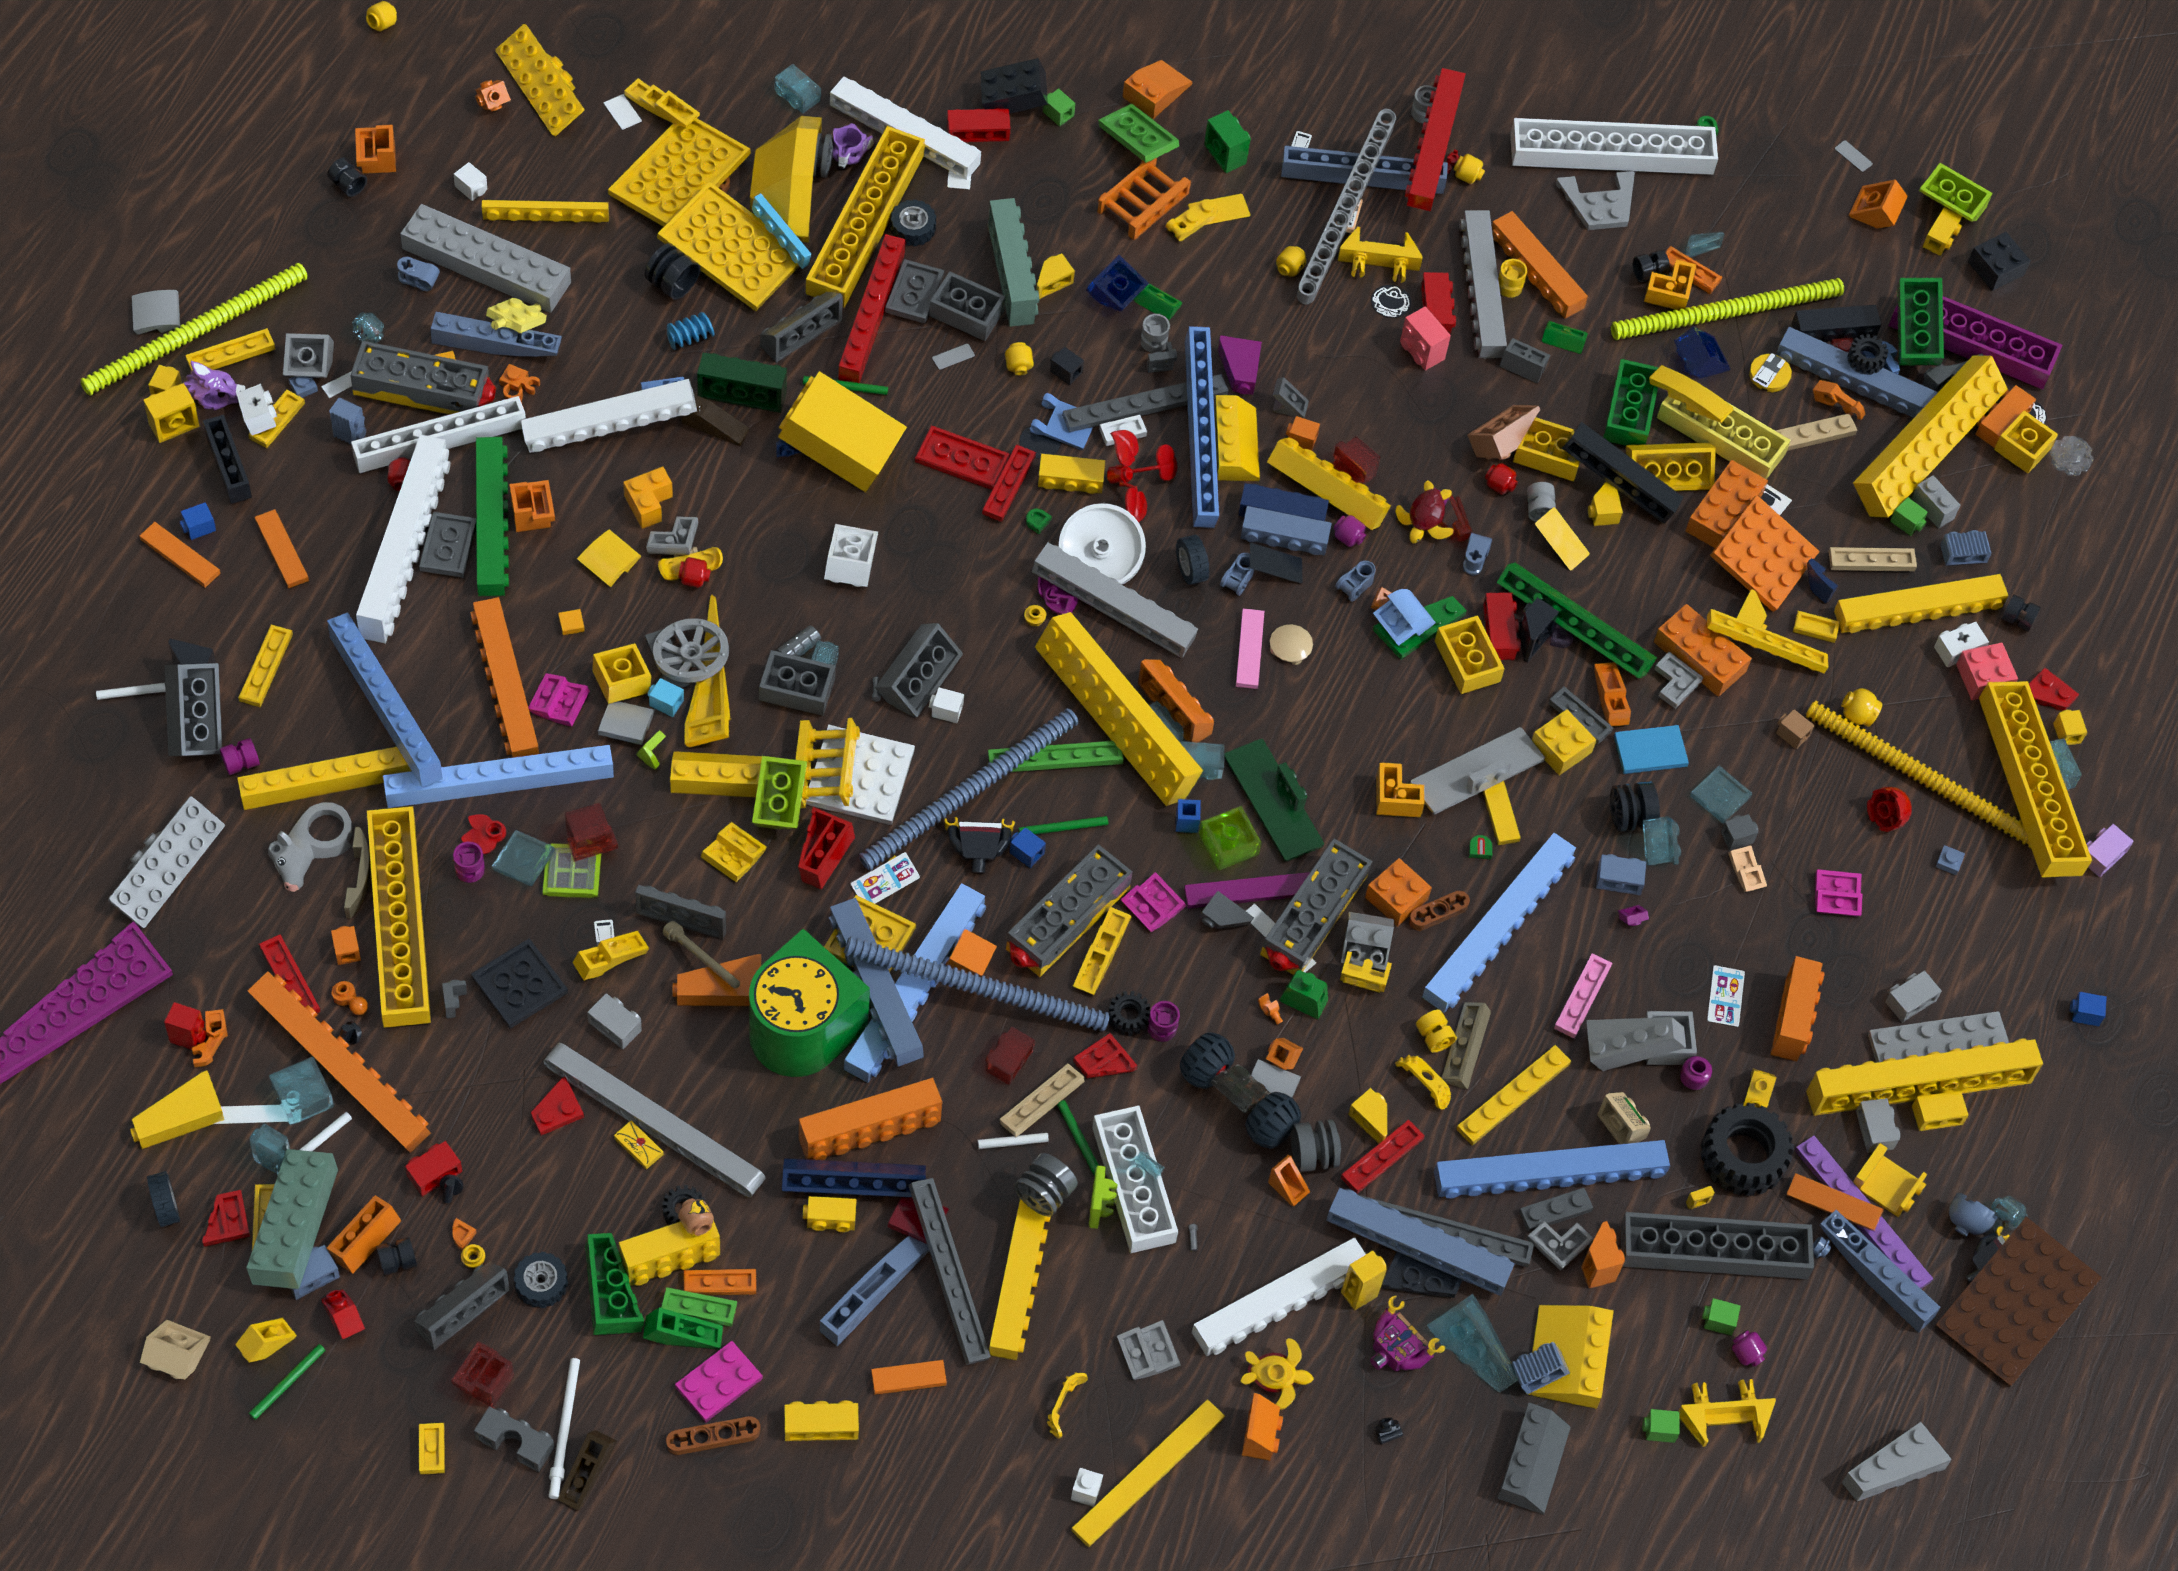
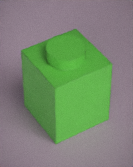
M1060 89L1047 94L1048 105L1043 106V112L1060 127L1074 117L1075 102Z
M1907 497L1895 509L1891 522L1911 536L1916 530L1919 532L1927 523L1925 518L1928 511Z
M1713 1298L1710 1305H1705L1703 1310L1704 1328L1732 1336L1737 1326L1740 1305Z
M1651 1409L1647 1417L1643 1418L1642 1429L1643 1432H1646V1440L1675 1443L1679 1436V1412Z

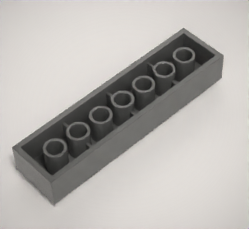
M1625 1212L1620 1223L1621 1250L1625 1258L1622 1267L1808 1279L1814 1269L1812 1225L1634 1212Z

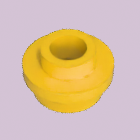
M1032 605L1025 610L1024 618L1029 625L1039 626L1046 619V611L1041 606Z
M471 1244L463 1249L461 1260L465 1266L477 1268L485 1261V1252L479 1245ZM473 1254L478 1256L475 1260H471L469 1257Z

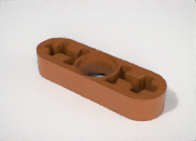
M1463 891L1450 893L1414 909L1411 912L1409 924L1417 931L1428 929L1464 913L1468 909L1470 898ZM1455 900L1463 901L1462 906L1459 903L1454 904ZM1440 906L1445 909L1446 913L1444 915H1437L1434 913L1433 908ZM1416 916H1418L1420 919L1424 918V921H1416Z

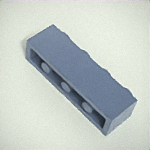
M1247 506L1240 539L1325 556L1331 523Z

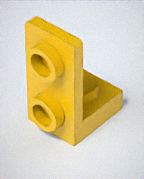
M1753 1068L1750 1075L1751 1082L1743 1106H1746L1747 1103H1754L1755 1107L1760 1108L1762 1105L1767 1108L1777 1077Z

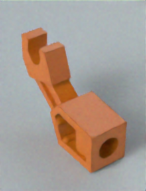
M1819 380L1814 387L1815 401L1831 406L1839 403L1843 406L1842 408L1846 414L1850 413V416L1855 413L1859 420H1862L1865 416L1863 405L1843 393L1837 383Z
M223 1009L205 1011L208 1040L206 1043L203 1042L192 1047L193 1055H202L199 1059H193L194 1068L210 1064L222 1040L228 1036ZM221 1027V1029L215 1031L214 1033L211 1030V1028Z

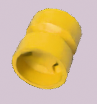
M1508 259L1502 263L1498 281L1500 294L1503 296L1516 297L1522 292L1527 275V267L1522 261Z
M1433 1010L1423 1015L1416 1022V1027L1420 1034L1426 1037L1425 1042L1432 1053L1445 1050L1457 1040L1452 1028L1446 1026L1448 1021L1441 1010Z

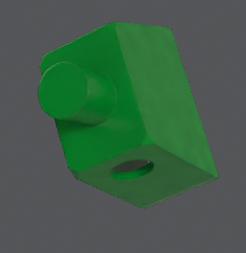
M1297 970L1279 1001L1315 1019H1319L1328 1002L1327 984L1316 978L1312 973Z

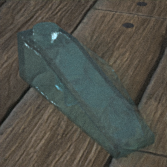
M1473 1294L1427 1325L1434 1336L1440 1339L1438 1342L1441 1346H1445L1446 1350H1451L1459 1357L1462 1363H1467L1477 1371V1375L1499 1393L1518 1381L1514 1368L1486 1312Z

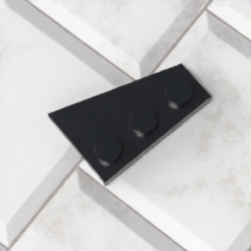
M1397 1251L1381 1288L1455 1298L1463 1279Z

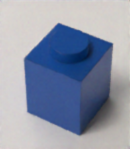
M206 502L181 511L182 520L179 521L183 533L188 532L191 540L216 531L214 519Z
M1178 799L1176 832L1198 833L1201 800Z
M1026 827L1020 833L1016 832L1010 839V854L1029 868L1045 854L1046 843Z
M2079 992L2077 997L2072 999L2070 1003V1012L2073 1013L2072 1021L2100 1026L2105 1018L2107 997Z

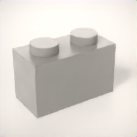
M1934 476L1919 483L1911 498L1915 503L1928 511L1927 517L1938 529L1954 520L1961 506Z
M1925 970L1918 975L1916 973L1912 974L1905 980L1906 983L1901 986L1896 984L1888 991L1889 995L1885 1003L1902 1023L1936 1002L1942 992Z
M607 993L587 1012L588 1023L621 1049H624L642 1031L639 1015L634 1011H628L618 998H612Z
M1888 1099L1860 1102L1856 1114L1867 1153L1874 1152L1880 1143L1887 1147V1150H1894L1900 1140V1130L1898 1127H1895L1894 1109L1892 1106H1889Z

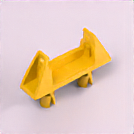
M1357 227L1340 247L1338 261L1353 263L1351 271L1353 277H1355L1357 269H1359L1360 278L1365 275V264L1394 268L1393 281L1396 282L1399 274L1401 283L1406 280V269L1420 271L1422 263L1420 251L1409 233L1406 232L1402 247L1400 245L1359 241L1360 227Z
M1743 1379L1738 1382L1742 1401L1711 1403L1708 1399L1707 1384L1703 1382L1699 1389L1698 1383H1694L1691 1385L1695 1404L1681 1405L1678 1411L1679 1418L1702 1447H1706L1708 1443L1706 1425L1741 1424L1747 1422L1753 1423L1757 1443H1760L1765 1434L1776 1398L1756 1399L1753 1380L1749 1379L1746 1387Z

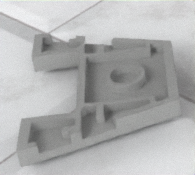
M1634 171L1617 172L1615 180L1618 190L1580 193L1575 176L1557 178V187L1563 190L1566 200L1572 203L1575 213L1587 230L1628 226Z

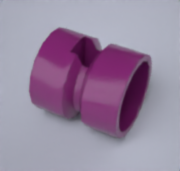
M251 738L239 741L237 746L230 744L219 748L229 776L241 772L243 767L250 769L260 765Z
M474 842L459 844L453 853L456 876L464 882H476L482 878L485 871L482 848Z
M1160 1001L1151 1008L1148 1032L1153 1039L1166 1042L1176 1035L1180 1019V1012L1177 1006L1169 1001Z

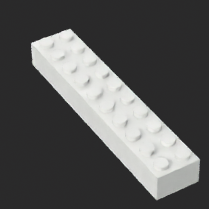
M1514 118L1510 133L1512 166L1714 174L1718 161L1715 127Z
M425 435L419 436L356 614L358 629L364 639L386 644L388 636L393 634L394 618H398L400 614V601L405 599L407 581H411L413 576L412 566L418 562L419 546L425 542V529L430 527L432 509L437 507L438 492H442L444 475L448 474L451 463L448 461L449 449H446V441L443 439Z

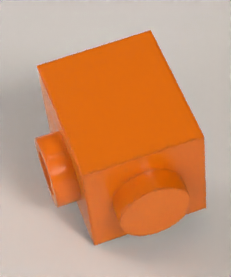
M1276 1038L1269 1046V1054L1266 1059L1271 1061L1272 1065L1281 1069H1294L1303 1048L1285 1038Z

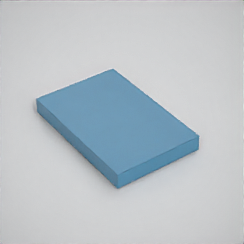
M1679 725L1615 732L1614 734L1623 774L1687 767L1689 764Z

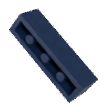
M1245 483L1238 516L1245 517L1246 508L1250 506L1325 521L1329 500L1302 495L1298 492L1292 493L1278 488H1267L1258 484Z

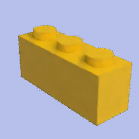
M1041 454L1038 487L1102 494L1105 460Z
M1374 1251L1369 1252L1349 1265L1341 1293L1354 1311L1378 1297L1387 1269L1383 1258L1377 1256Z
M817 1401L814 1404L791 1402L789 1405H785V1441L858 1439V1403L840 1401L838 1404H828L826 1401Z

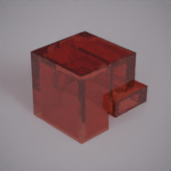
M1357 436L1346 444L1342 440L1336 444L1333 455L1336 460L1331 463L1334 469L1347 473L1351 476V480L1364 485L1377 475L1380 456Z
M600 803L565 813L566 832L569 837L567 838V843L574 861L618 849L617 840L611 825H608Z
M478 1341L451 1382L460 1390L493 1408L514 1378L513 1364L511 1361L500 1356L499 1352Z

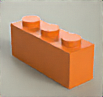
M2017 385L2011 391L2007 390L2001 396L1999 404L1995 403L1990 408L1989 414L1987 416L1984 415L1977 423L1979 428L1975 435L1994 448L2002 433L2023 411L2029 413L2036 401L2033 396Z
M375 1195L326 1249L338 1265L353 1274L373 1253L376 1246L380 1245L401 1222V1219L389 1203Z

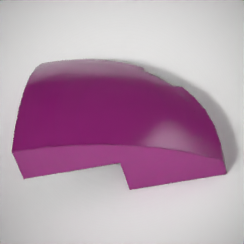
M1038 577V590L1040 596L1046 602V606L1059 615L1072 613L1079 599L1044 578Z

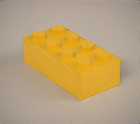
M714 1220L711 1229L703 1235L697 1236L687 1233L680 1221L619 1242V1253L625 1273L628 1275L630 1286L634 1284L643 1285L649 1279L655 1277L663 1278L675 1270H687L696 1263L702 1261L710 1262L720 1255V1235Z

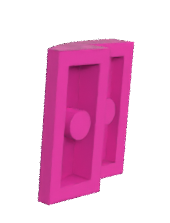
M546 673L528 709L542 718L572 727L590 690L586 685L568 682L566 677Z
M1817 869L1815 871L1816 912L1861 917L1862 874Z
M1156 872L1140 887L1136 885L1121 899L1150 932L1161 927L1186 907L1183 900Z

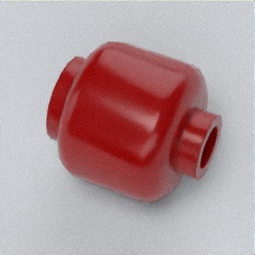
M404 457L393 460L389 463L387 481L397 491L401 490L410 464V460Z
M1503 463L1493 464L1485 476L1487 486L1500 495H1504L1508 491L1513 492L1518 484L1516 472Z
M688 557L685 559V562L681 561L678 578L681 579L683 585L700 588L703 586L704 581L709 582L711 569H707V562L705 560Z

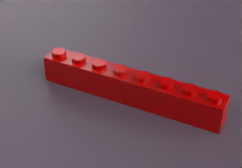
M1442 68L1440 76L1436 75L1433 87L1437 89L1431 92L1429 103L1433 104L1432 107L1428 106L1425 116L1429 120L1423 123L1421 134L1425 135L1424 138H1419L1417 149L1420 150V154H1415L1413 162L1416 170L1411 169L1409 181H1412V185H1407L1405 197H1408L1407 206L1431 211L1466 73Z
M885 234L839 364L838 380L856 383L861 381L885 312V307L905 255L906 239Z

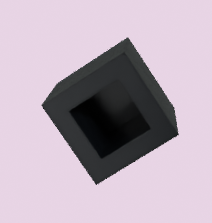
M1063 347L1059 352L1056 351L1050 359V372L1068 385H1071L1083 373L1084 360L1068 348Z

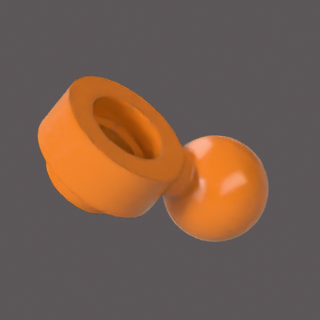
M341 981L333 986L331 993L336 1004L341 1006L349 1005L350 1011L355 1015H362L367 1011L368 1003L366 999L356 997V991L352 983Z

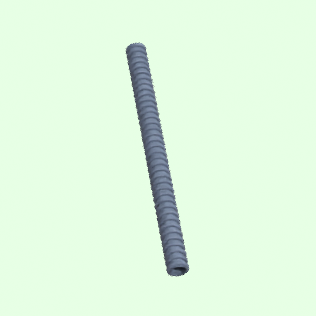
M1066 708L1064 713H1059V717L1055 716L1053 720L1048 721V724H1043L1042 728L1039 727L1037 732L1033 731L1031 736H1026V740L1022 739L1020 743L1015 744V747L1005 751L1004 755H999V759L995 758L993 763L989 762L987 767H982V771L978 770L976 775L972 774L971 778H966L965 782L960 783V786H955L954 790H949V794L945 793L943 798L939 797L938 802L934 801L932 806L928 805L926 810L922 809L921 814L917 813L915 818L911 817L909 822L905 821L904 826L900 825L898 830L894 829L893 833H888L887 837L881 839L882 841H877L876 845H871L870 849H865V853L859 854V859L867 870H873V866L877 867L879 862H884V858H890V854L894 855L896 850H901V846H907V842L911 843L913 838H918V834L922 835L924 830L928 831L929 827H934L935 822L939 823L940 819H945L946 815H951L952 811L957 810V807H962L963 803H968V799L972 800L974 795H979V791H985V787L989 788L991 783L995 784L996 779L1000 780L1002 776L1007 775V772H1012L1013 768H1017L1018 764H1023V760L1027 761L1029 756L1033 757L1035 752H1040V748L1044 749L1046 745L1051 744V741H1055L1056 737L1060 738L1062 733L1065 734L1068 730H1071L1073 725L1077 726L1078 718L1075 713Z
M853 936L848 938L845 946V956L852 955L854 959L859 957L860 961L865 959L867 963L870 961L874 965L879 963L881 967L885 965L887 969L892 967L894 971L898 969L901 973L906 971L908 975H911V973L915 977L919 975L921 979L926 977L928 981L933 979L935 983L942 982V985L956 986L955 988L958 990L962 988L963 991L969 990V993L976 992L978 996L983 994L985 998L990 996L992 1000L997 998L999 1002L1001 1000L1005 1004L1010 1002L1012 1006L1017 1004L1019 1008L1024 1006L1026 1010L1029 1008L1032 1012L1037 1010L1039 1014L1044 1012L1046 1016L1051 1014L1053 1018L1056 1016L1059 1020L1064 1018L1066 1022L1071 1020L1073 1024L1086 1025V1028L1091 1026L1093 1030L1098 1028L1100 1032L1105 1031L1108 1025L1109 1013H1102L1101 1010L1095 1011V1008L1088 1009V1006L1081 1007V1004L1075 1005L1074 1002L1061 1001V998L1047 997L1045 993L1040 995L1038 991L1033 993L1031 989L1029 991L1024 987L1020 989L1018 985L1013 987L1011 983L1006 985L1004 981L1002 983L998 979L993 981L991 977L986 979L984 975L979 977L977 973L974 975L971 971L966 973L964 969L959 971L957 967L952 969L950 965L944 966L943 963L939 965L937 961L932 963L930 959L916 958L914 954L909 956L907 952L902 954L900 950L895 952L896 950L893 948L892 950H889L887 946L882 948L880 944L875 946L873 942L868 944V941L864 940L862 942L860 938L855 940Z

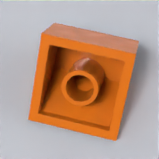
M1896 179L1862 186L1849 216L1877 229L1894 226L1908 196Z
M1254 1393L1249 1409L1242 1455L1270 1461L1272 1454L1278 1451L1280 1439L1275 1438L1276 1430L1281 1431L1283 1416H1279L1280 1407L1257 1393Z

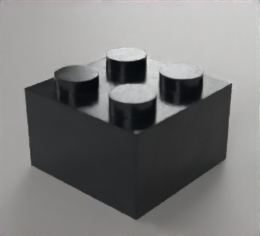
M2004 232L1974 247L1968 263L1987 286L1994 291L2024 276L2031 260L2009 234Z

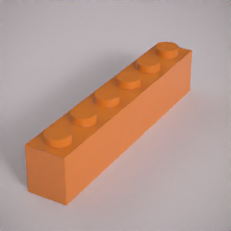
M1513 211L1493 221V240L1498 242L1507 256H1510L1512 259H1518L1526 265L1529 281L1541 291L1545 299L1549 300L1557 313H1560L1566 319L1585 308L1588 298L1586 293Z

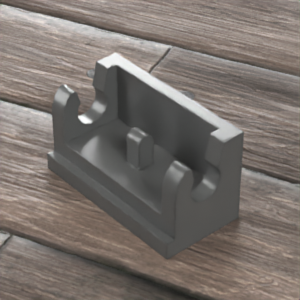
M1512 338L1505 349L1500 367L1538 384L1551 355Z

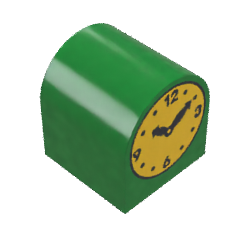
M802 929L756 971L749 988V1039L753 1053L766 1068L783 1076L803 1077L819 1072L859 1038L867 1027L870 987L807 931Z

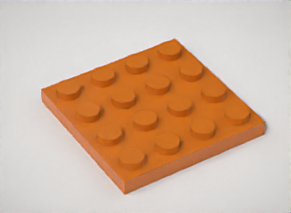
M1756 495L1751 499L1710 556L1749 591L1751 589L1755 590L1759 600L1774 612L1780 607L1807 570V562L1811 558L1815 559L1820 551Z

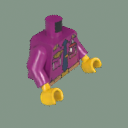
M1393 1296L1388 1301L1389 1308L1384 1310L1376 1323L1373 1333L1375 1340L1373 1349L1377 1354L1370 1359V1362L1377 1370H1380L1386 1364L1394 1371L1400 1369H1420L1434 1357V1353L1444 1352L1445 1346L1442 1345L1436 1350L1435 1343L1440 1339L1433 1338L1428 1343L1400 1312L1396 1314L1395 1311L1402 1309L1405 1304L1402 1301L1399 1307H1395L1393 1301L1397 1296Z

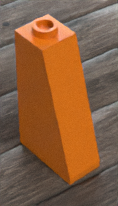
M761 954L720 963L723 968L740 981L738 988L731 987L709 967L677 974V983H673V997H677V1006H749V988L753 976L761 967Z

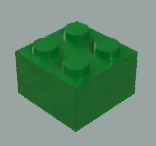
M1229 110L1208 119L1204 146L1223 171L1228 173L1247 163L1251 138L1249 133L1240 126L1238 119L1235 116L1233 117Z

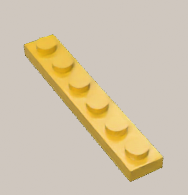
M482 200V216L485 220L588 221L599 223L609 222V204L607 202Z
M1710 609L1707 614V628L1715 633L1724 634L1734 640L1747 643L1754 648H1760L1770 652L1772 655L1780 656L1793 663L1806 666L1813 671L1825 673L1828 669V654L1713 609Z
M1554 1045L1461 1122L1456 1130L1473 1146L1568 1067L1571 1060Z

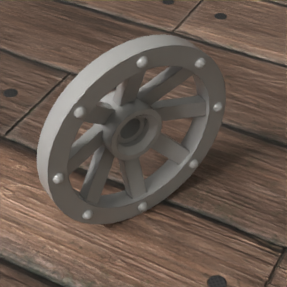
M703 619L680 620L667 626L657 636L653 646L654 661L660 672L672 680L688 683L702 681L718 673L725 665L729 656L728 640L723 630L710 621ZM696 629L693 642H688L683 631ZM703 631L714 636L702 646L700 645ZM676 634L682 647L679 648L667 643V640ZM717 643H720V652L706 653ZM662 649L678 656L663 659ZM715 660L707 667L702 663V661ZM684 663L679 670L670 667V665ZM690 667H696L698 669L697 671L688 672Z

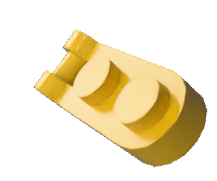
M1204 199L1177 218L1169 220L1165 227L1170 232H1173L1179 241H1182L1212 221L1217 216L1218 205L1213 200Z

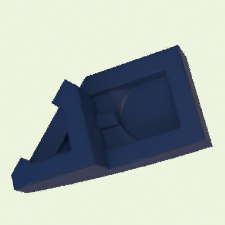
M1811 558L1807 562L1810 589L1826 604L1831 600L1838 585L1823 575L1826 569Z

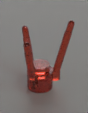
M1451 494L1449 499L1458 520L1452 524L1453 534L1450 537L1452 540L1457 538L1461 542L1470 538L1473 530L1469 525L1460 497H1456V504ZM1443 521L1439 524L1442 528H1449Z

